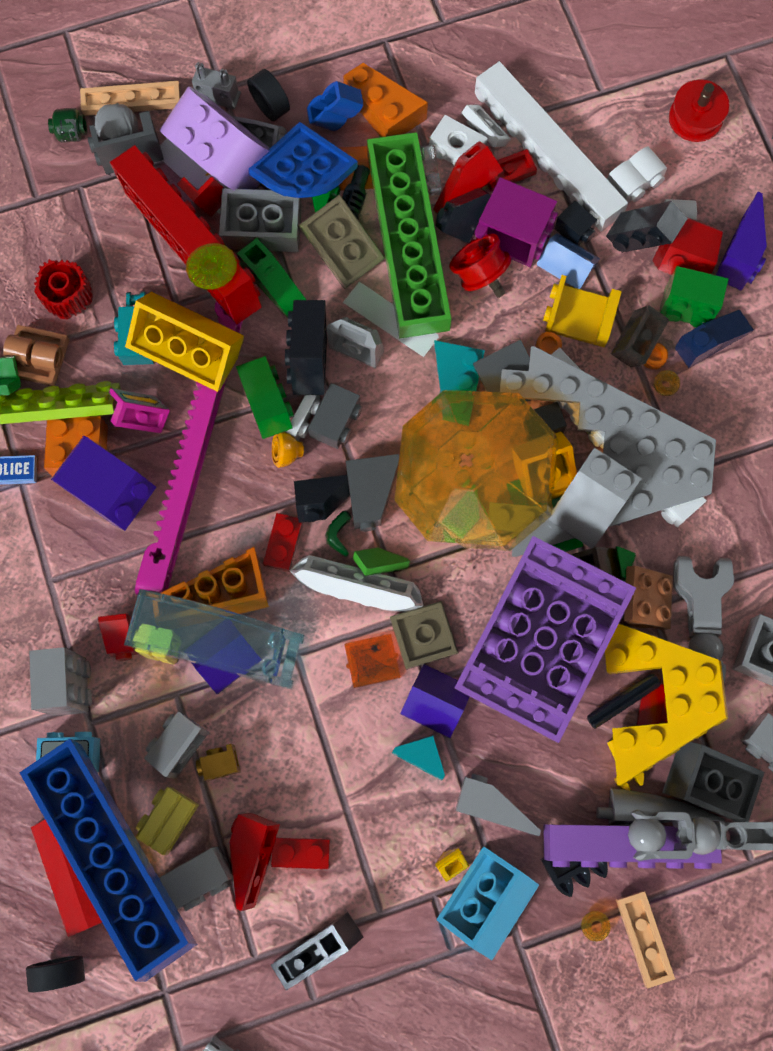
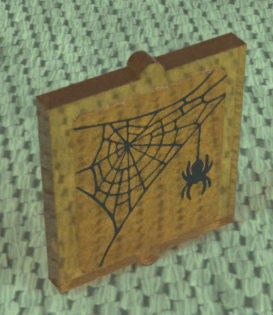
M391 634L344 644L348 659L346 667L350 669L354 688L401 678L397 663L399 655L395 653Z

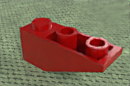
M478 141L458 158L433 208L436 214H438L441 208H444L447 201L474 189L489 185L498 178V174L503 169L487 145Z

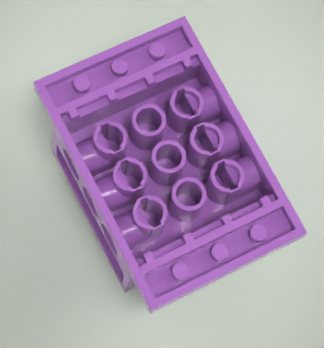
M532 536L454 689L559 743L636 587Z

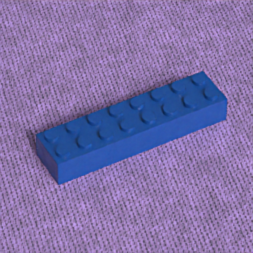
M68 739L19 772L136 982H146L198 945L81 744Z

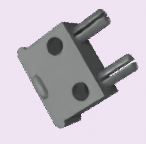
M197 62L195 65L196 72L192 79L193 88L209 97L218 106L235 109L241 94L238 91L236 76L229 75L226 69L215 71L205 68L202 62L201 64Z

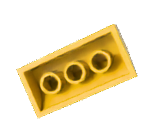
M151 291L135 302L125 347L218 392L238 359L244 335Z

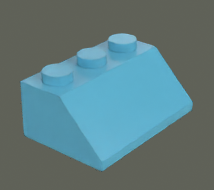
M483 846L436 920L471 948L493 960L539 884Z

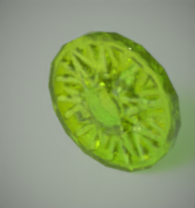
M218 243L198 247L191 253L186 263V272L190 281L202 289H216L224 286L233 278L237 268V261L233 252L227 246Z

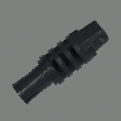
M357 165L358 168L354 171L351 183L345 187L342 196L358 220L367 194L365 186L371 172L368 167L363 165Z

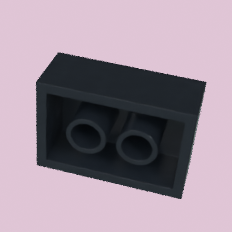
M294 300L293 311H288V327L292 328L286 332L287 346H290V349H285V366H290V368H287V384H292L293 395H325L327 357L325 300Z

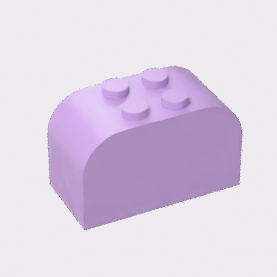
M188 86L160 128V132L228 188L234 191L236 189L256 190L260 182L249 175V168L266 155L270 148L209 97Z

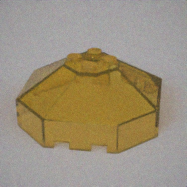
M443 390L403 425L395 502L427 541L458 543L464 548H488L511 551L552 516V493L556 475L555 460L559 440L551 428L519 393ZM463 454L466 456L472 454L474 456L471 459L473 463L471 467L467 465L460 466L462 462L460 457Z

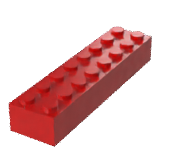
M134 145L110 161L127 197L236 325L262 308L258 298L261 294L253 283L255 282L253 274L247 267L241 268L236 254L232 250L228 252L224 248L225 244L217 233L213 235L210 232L211 228L202 216L198 218L195 215L196 211L188 200L183 201L181 199L182 195L175 184L169 185L167 183L168 179L161 168L155 169L153 167L154 163L147 152L141 153Z

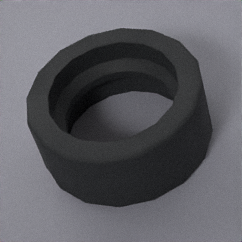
M262 69L247 80L248 89L255 103L268 119L275 121L290 111L289 100L283 88L268 70Z
M83 956L63 957L27 966L28 992L50 991L85 981Z

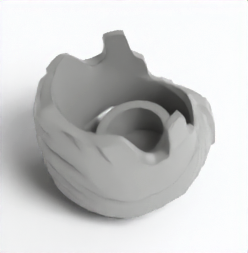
M119 103L107 104L97 112L95 128L100 139L106 141L138 133V121L134 112L126 105Z

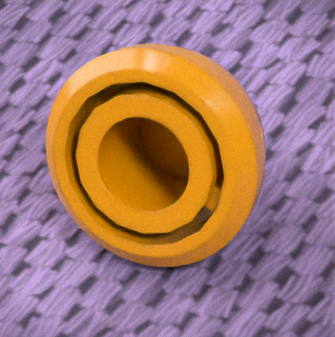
M286 432L273 436L272 459L277 468L289 466L297 457L303 456V442H298L292 435Z

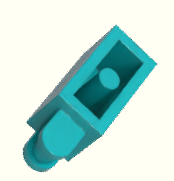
M127 292L126 307H118V316L114 318L115 331L118 332V341H114L115 356L119 357L123 365L154 364L153 360L125 347L134 311L133 305H135L136 300L145 296L146 292L135 295Z

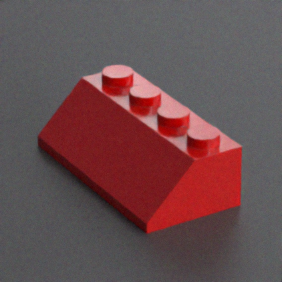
M46 820L31 827L67 936H73L101 924L102 921Z

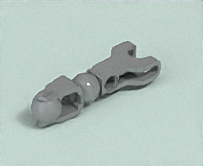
M678 556L673 567V587L677 594L687 603L689 638H691L688 649L721 660L724 651L722 641L719 639V636L722 634L721 598L734 584L733 564L729 558H720L715 563L713 575L710 579L699 577L694 572L692 560L687 556ZM721 661L723 680L725 682L726 665Z
M643 810L631 812L635 821L629 826L628 838L630 844L637 851L633 858L638 861L649 859H689L693 852L706 855L715 851V849L773 850V822H713L701 816L691 819L690 815L686 812H649ZM658 820H670L673 826L678 828L676 838L679 843H675L672 851L660 850L665 845L667 835L664 826ZM727 830L730 832L729 842L726 838Z

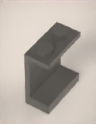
M149 111L139 113L144 130L142 132L101 142L95 126H89L91 137L87 138L91 152L94 153L97 165L103 166L106 175L115 173L110 161L134 145L141 153L147 152L153 163L164 160Z

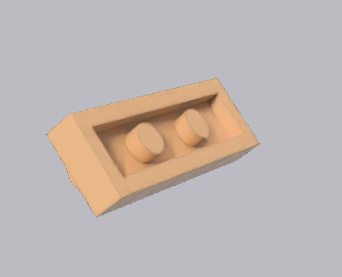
M645 891L616 899L645 987L651 988L675 980Z

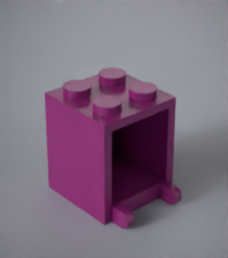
M500 177L475 229L476 239L483 238L486 234L498 235L500 238L499 246L502 251L508 252L512 260L531 268L535 259L539 261L545 248L544 244L554 230V223L558 216V212L555 211L557 201Z

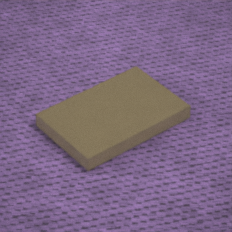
M340 195L298 226L344 289L385 259Z

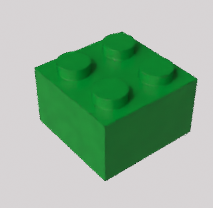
M676 266L664 289L658 316L665 317V319L672 322L682 321L690 323L691 326L696 328L714 320L723 306L728 278Z

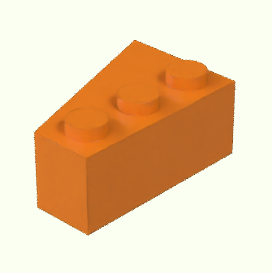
M365 63L360 64L343 75L344 84L361 90L363 107L360 113L380 137L406 134L427 120L428 102Z

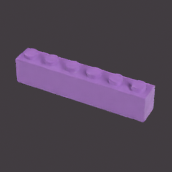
M543 824L544 860L552 861L553 867H570V861H581V867H599V862H609V867L627 868V862H638V868H655V862L666 863V868L682 869L684 868V863H694V868L712 869V863H722L721 850L718 849L706 855L693 852L689 859H649L638 861L633 858L637 851L629 842V826ZM664 826L667 836L665 845L660 850L672 851L675 843H679L676 838L678 828Z

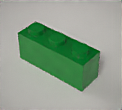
M264 356L236 366L262 439L293 429L290 418L294 417V413L289 401L285 403L283 401L287 396L282 383L276 384L279 376L275 365L269 366L267 358Z

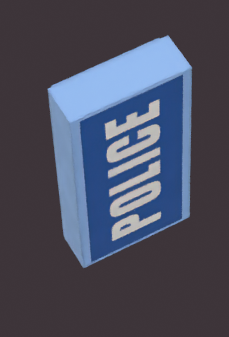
M35 455L0 457V485L37 483V457Z

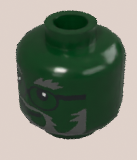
M76 108L56 109L52 114V118L48 119L49 132L54 134L59 142H79L82 140L83 135L87 134L85 115L80 114Z

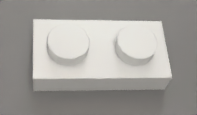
M466 105L461 112L471 128L478 130L488 138V146L505 147L511 140L480 105Z
M305 395L291 421L293 429L287 430L286 433L292 435L297 441H299L300 437L305 438L310 426L308 422L311 416L316 414L322 402L320 401V395Z

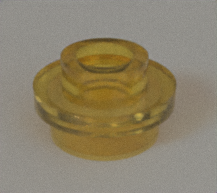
M661 371L654 379V388L660 395H674L680 388V379L673 371ZM662 381H668L670 387H665Z
M591 911L583 917L581 930L589 940L595 942L602 941L610 933V921L605 914L599 911ZM594 921L601 923V929L598 932L592 931L591 925Z

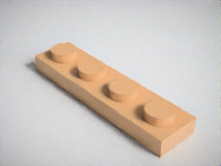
M179 81L81 88V112L85 116L96 115L104 105L116 103L126 105L133 112L174 109L181 98Z

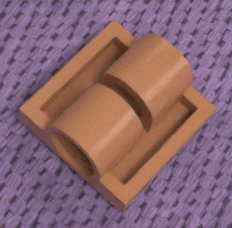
M17 325L14 335H8L5 340L3 355L4 357L15 356L20 379L55 386L70 339L67 335Z
M638 566L627 567L626 583L636 587L624 612V621L627 622L628 626L660 630L671 629L673 576Z

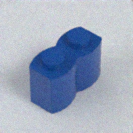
M338 81L331 83L322 95L316 96L307 107L309 124L337 131L346 123L348 118L356 116L363 107L361 90Z

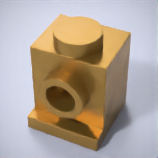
M226 745L227 751H223L222 747L207 750V756L196 760L198 775L203 776L204 780L210 781L241 773L235 745Z

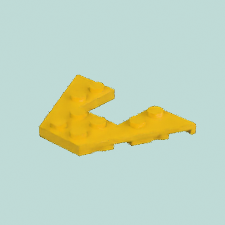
M618 624L605 650L607 673L617 674L662 668L668 723L612 728L617 786L626 785L625 783L642 772L648 771L659 761L665 760L679 751L684 745L707 733L712 727L718 726L727 720L728 713L720 660Z

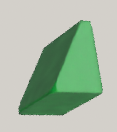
M616 546L615 551L622 581H625L627 567L633 565L636 555L634 552Z

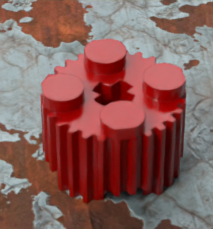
M49 259L48 263H43L44 266H39L38 277H35L37 282H34L36 286L34 292L49 313H52L54 316L57 315L60 319L68 320L73 314L77 316L78 312L82 313L81 310H86L85 306H89L92 303L91 284L76 262H69V260L58 262L57 260L51 261Z

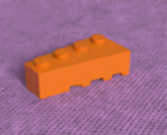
M255 547L246 550V553L236 558L232 557L224 561V564L210 571L205 570L199 573L198 577L186 583L183 581L151 597L156 625L159 628L175 630L269 607Z

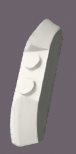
M311 555L302 558L289 570L301 583L312 590L325 595L335 596L338 599H346L386 611H409L424 606L420 590L414 582L380 573L365 576L360 568Z

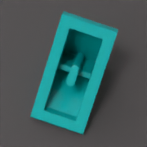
M433 736L394 748L393 755L435 778L443 780L445 773Z

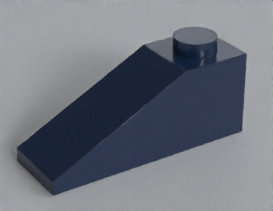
M739 309L706 322L684 334L676 344L675 349L687 367L691 368L752 333L754 329Z

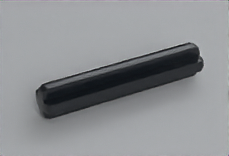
M651 673L589 714L587 721L592 728H598L660 687L661 682L654 673Z

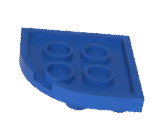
M299 122L276 142L266 155L249 168V175L282 196L308 198L326 194L336 188L358 166L356 159Z

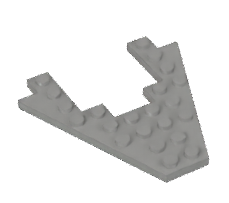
M531 346L529 371L502 369L500 397L580 403L578 430L605 432L603 453L642 478L609 527L712 494L716 439L534 346ZM489 503L487 529L514 532L512 557L524 554L532 536L550 545L575 538L547 519L554 509L552 507Z

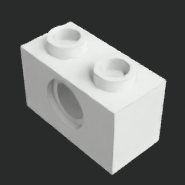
M444 115L430 136L429 152L436 158L444 159L455 166L458 158L478 141L487 145L488 138ZM454 145H459V146H461V147H460V148H455V147H453V146H454Z

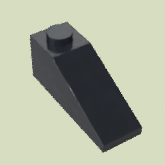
M347 912L272 963L271 967L285 990H288L349 951L364 936Z

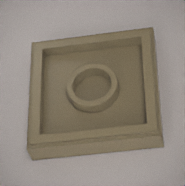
M442 601L390 617L406 670L458 654Z

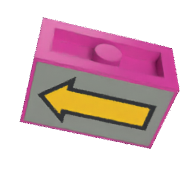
M110 388L109 393L118 402L111 419L114 426L154 433L162 432L170 410L157 396Z

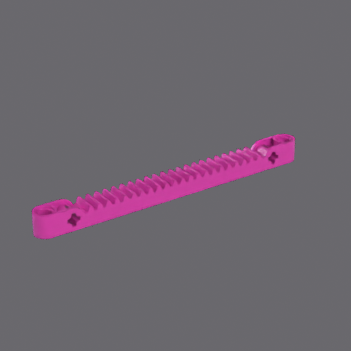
M215 302V313L218 317V323L240 333L242 322L236 325L221 306ZM226 380L218 392L196 382L199 390L193 391L196 400H191L190 403L193 410H188L190 420H185L188 429L182 430L185 439L179 441L182 449L176 451L180 459L174 460L173 463L177 469L171 470L174 479L168 480V484L172 489L165 490L169 500L162 501L167 510L159 511L164 520L156 522L161 530L153 532L158 542L148 546L144 552L135 585L136 595L151 598L169 589ZM163 554L165 556V559L159 560V562L157 563L155 561V558L161 557V555Z

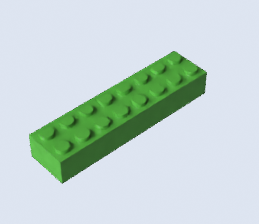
M415 132L367 139L368 161L399 339L450 331L451 314L418 134Z

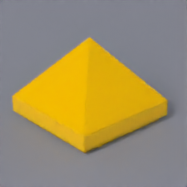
M457 848L443 852L435 866L445 882H448L467 869L469 864L460 849Z

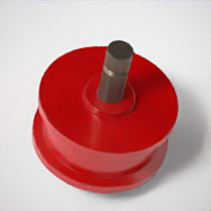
M698 79L685 83L677 91L669 111L671 128L678 136L691 142H703L713 138L720 131L723 121L729 112L728 96L719 85L712 81Z
M486 234L483 238H477L465 245L452 258L449 268L452 273L460 276L461 286L465 291H475L489 285L497 298L505 294V290L497 278L507 270L512 258L508 252L502 251L499 246L500 238L498 235Z

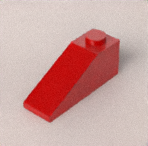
M254 813L238 814L231 826L232 835L229 843L236 909L239 911L252 909L256 906L280 824Z

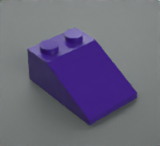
M756 193L744 213L715 273L716 276L728 278L727 285L740 291L746 283L752 284L757 272H760L766 261V258L762 257L767 247L763 193Z
M86 436L81 438L51 479L109 523L126 531L157 488L137 471Z

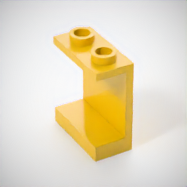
M561 275L559 284L554 283L549 298L554 299L552 307L547 306L543 321L548 322L545 331L605 348L610 337L622 291L611 289L608 297L564 285L567 276Z

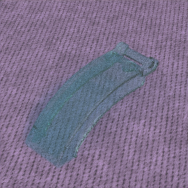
M139 589L124 645L145 652L222 670L258 682L292 689L293 680L291 678L299 645L303 644L305 635L214 606ZM286 640H288L289 644L281 676L278 677L277 675L283 655Z

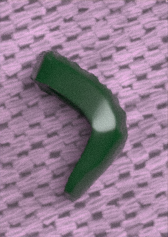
M347 510L342 511L332 520L325 533L327 544L344 557H347L349 553L337 538V534L352 518Z

